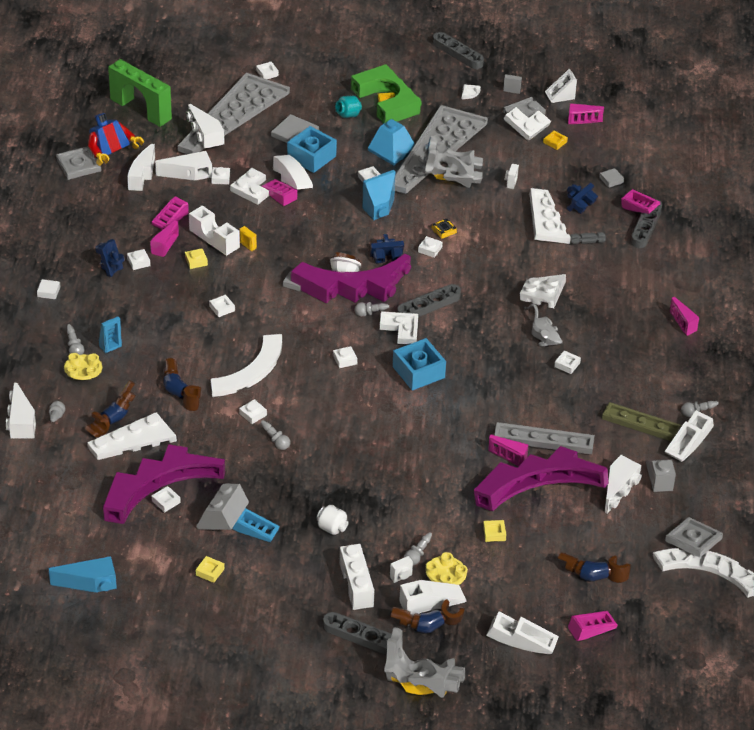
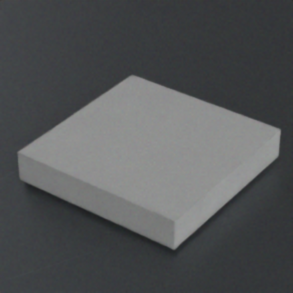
M290 114L271 131V136L287 143L309 126L319 130V126Z
M88 146L56 154V159L68 180L101 171V166L97 165V159Z
M688 517L666 535L665 541L695 556L701 557L722 540L723 533Z

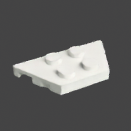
M566 274L527 279L520 292V300L540 305L542 301L548 303L549 308H554L566 283Z

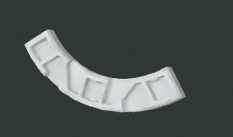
M282 334L263 335V345L259 355L244 369L228 376L212 378V397L236 393L237 390L244 387L249 388L265 378L276 366V362L281 355Z
M679 548L653 552V559L662 572L678 568H692L712 572L735 584L747 598L754 596V573L738 565L739 562L727 556L707 551L704 555L698 557L685 550H679Z

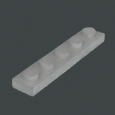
M497 422L494 436L528 444L531 447L557 450L562 446L577 451V453L592 455L595 435Z

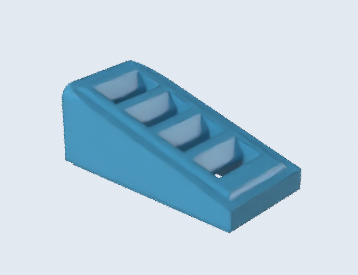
M119 317L101 323L99 347L105 353L122 347Z
M245 508L232 529L271 543L280 526ZM267 529L271 530L269 534L265 533Z

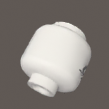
M334 505L321 508L317 515L318 526L332 535H336L340 531L344 532L348 526L346 512Z

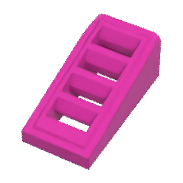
M570 104L568 124L602 122L604 106Z
M276 179L261 186L269 190V195L282 206L297 200V189Z
M633 189L621 198L622 208L646 214L651 213L660 205V201Z
M174 197L154 218L152 225L163 230L174 220L180 221L189 213L188 203L178 197Z
M174 220L150 241L152 254L161 257L167 254L179 236L178 221Z
M675 296L672 297L670 313L687 336L696 332L699 316Z
M490 435L488 451L520 466L527 458L528 444Z
M608 611L572 616L568 629L576 641H580L616 629L618 625Z

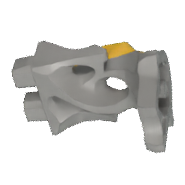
M430 136L429 142L426 143L422 171L424 173L433 174L436 179L457 181L467 188H470L471 183H481L482 172L474 171V169L482 168L483 158L474 156V150L455 152L448 149L445 153H438L436 150L437 137ZM444 161L448 164V166L443 167L440 164V162Z
M396 627L393 628L392 636L387 640V659L384 668L387 680L400 683L406 692L412 694L427 695L436 693L438 696L444 697L447 691L457 693L460 682L463 683L465 680V667L455 666L454 658L446 660L443 664H436L427 658L417 661L410 660L403 650L402 630Z

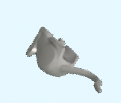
M532 303L528 307L524 306L525 309L532 307L535 309L532 335L542 340L539 342V346L562 344V339L556 332L558 331L557 326H552V321L546 316L538 318V307Z

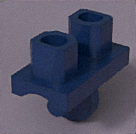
M590 183L584 189L580 185H570L567 189V196L572 198V203L566 209L569 211L575 209L582 214L589 206L587 203L592 205L598 198L592 191L594 185Z
M383 234V239L376 240V243H371L370 257L374 258L376 264L385 262V256L391 255L392 261H395L403 254L404 241H395L394 238L388 239V235Z
M110 239L106 243L101 242L95 247L96 253L101 255L100 265L106 271L107 276L112 277L116 271L124 268L122 263L125 261V257L123 254H119L114 239Z

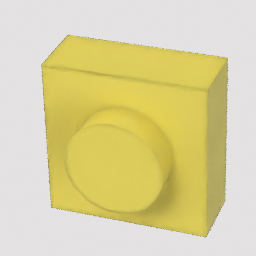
M203 249L185 252V259L190 269L208 265Z
M504 520L483 522L485 542L506 541Z
M206 556L197 567L196 576L214 583L223 572L224 563Z

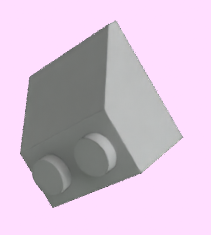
M223 484L203 513L196 526L197 529L231 530L249 503L241 485Z

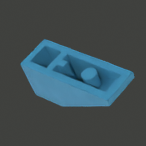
M111 556L48 568L50 585L95 593L117 589L116 574Z

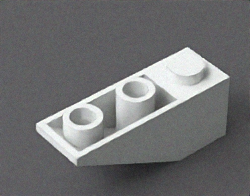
M188 104L186 117L188 122H191L193 132L197 133L198 142L202 143L204 149L223 145L224 130L219 120L192 104Z
M206 151L155 161L156 176L187 180H200L212 177V163Z
M14 383L13 391H10L9 400L12 404L8 405V416L10 418L6 419V430H10V438H35V410L19 385Z
M620 455L610 466L605 504L606 514L612 508L618 506L620 499L623 496L626 497L634 484L637 485L642 477L640 474L641 465L623 455Z
M418 580L400 585L401 606L404 610L411 611L413 615L415 613L420 614L440 609L446 599L450 602L449 606L466 602V598L457 584Z

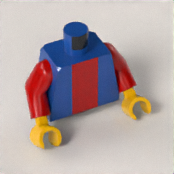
M105 113L95 116L97 126L89 130L88 148L94 157L98 158L96 160L97 165L101 166L103 161L107 164L109 154L130 145V142H132L134 149L139 148L136 142L143 145L144 140L141 137H135L119 121L107 120Z

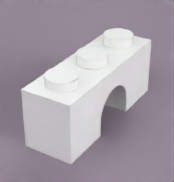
M201 206L189 213V230L227 256L240 248L239 230L229 223L218 227L213 212Z
M361 544L341 546L340 567L344 579L347 578L348 594L353 610L374 607V588Z

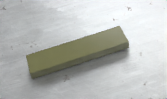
M611 402L608 403L602 415L603 420L668 441H672L682 427L680 424Z

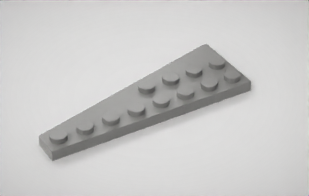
M246 73L208 114L219 120L225 136L290 93V87ZM193 130L178 145V151L185 154L197 153L204 149L202 143L198 142L197 133L193 132Z
M441 105L396 173L395 191L406 194L430 174L422 171L426 143L429 142L430 136L437 137L436 150L438 153H445L448 149L457 151L487 125L488 118Z

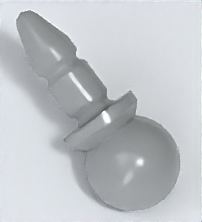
M360 302L356 304L354 311L356 315L362 317L367 314L372 315L373 312L379 310L383 311L389 308V305L384 303L372 305L371 302L367 304Z
M68 324L69 353L82 355L84 354V346L81 344V340L77 339L73 327Z
M54 401L50 405L49 414L51 422L57 421L65 412V405L61 401Z
M697 401L694 404L687 402L683 404L681 412L686 417H692L696 410L700 412V410L711 409L717 406L718 402L708 401L700 404Z
M262 420L261 424L272 437L271 441L275 442L276 448L280 450L289 448V437L282 435V431L277 432L274 427H271L270 423Z
M429 532L423 536L416 546L412 545V550H408L404 558L409 556L413 561V565H417L420 562V556L424 555L422 550L430 542L432 533Z

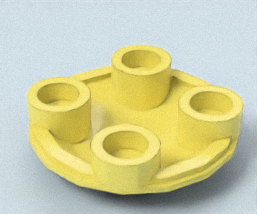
M71 353L64 365L65 373L78 380L92 379L98 376L103 368L97 354L79 355Z
M445 552L441 556L431 559L426 564L425 570L427 577L433 582L459 585L465 580L468 569L461 561L454 558L451 553Z

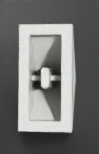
M568 69L545 91L549 100L555 103L575 99L577 79L572 71Z

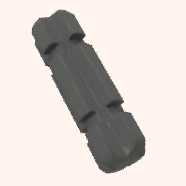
M603 232L570 235L571 244H579V242L581 244L596 243V241L604 243L606 240L605 233Z

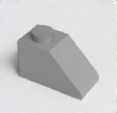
M646 460L653 492L673 491L676 473L672 460Z

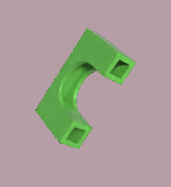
M121 59L108 67L110 100L121 106L126 105L134 99L135 86L146 100L148 121L161 127L172 119L171 88L169 85Z
M386 64L351 76V90L359 98L378 92L395 93V97L377 103V118L383 124L390 119L397 122L420 114L421 99Z

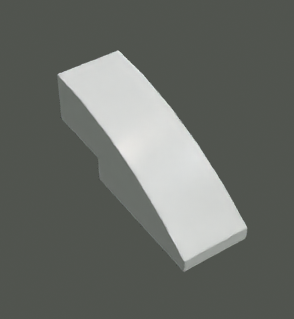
M150 144L132 163L128 173V190L142 191L144 180L152 179L155 162V144Z
M290 155L274 156L273 170L281 174L282 182L295 189L313 188L308 174L295 158Z
M696 410L690 420L684 422L665 450V453L681 462L684 461L714 426L713 418Z
M498 612L493 619L486 635L512 647L544 654L553 653L559 637L523 617H520L517 621L501 612Z

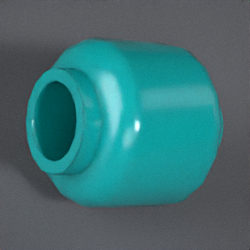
M341 96L336 102L335 109L342 118H353L359 115L362 104L356 96Z

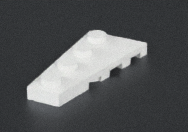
M531 188L529 195L534 239L570 244L571 237L566 233L565 224L560 221L561 216L554 208L555 204L549 191Z
M156 412L87 442V445L95 458L100 460L121 455L126 450H133L134 452L141 450L143 446L152 445V447L159 446L160 442L169 440L172 443L176 442L177 439L174 432Z

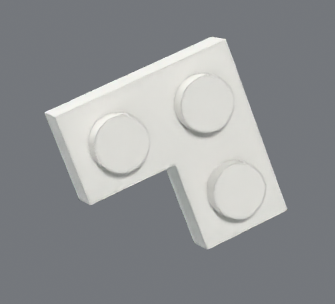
M517 107L504 117V120L527 141L551 123L540 111H537L528 118Z
M251 168L230 185V191L258 205L269 196V190L259 186L266 180V175Z
M381 312L380 330L398 331L397 344L409 345L417 342L418 314Z

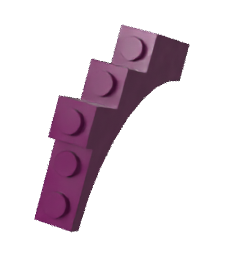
M403 254L385 266L359 272L330 271L301 262L291 271V281L299 285L301 291L324 303H328L337 294L356 303L366 293L385 302L395 294V284L405 274L410 272L411 256Z
M168 444L162 461L142 458L136 475L116 472L103 506L104 521L124 524L130 512L142 499L168 484L192 478L223 479L225 476V459L189 454L188 447Z
M562 446L548 460L530 454L518 468L500 462L474 489L476 506L494 511L503 502L516 494L531 488L554 483H584L605 488L609 484L607 467L578 458L577 451Z

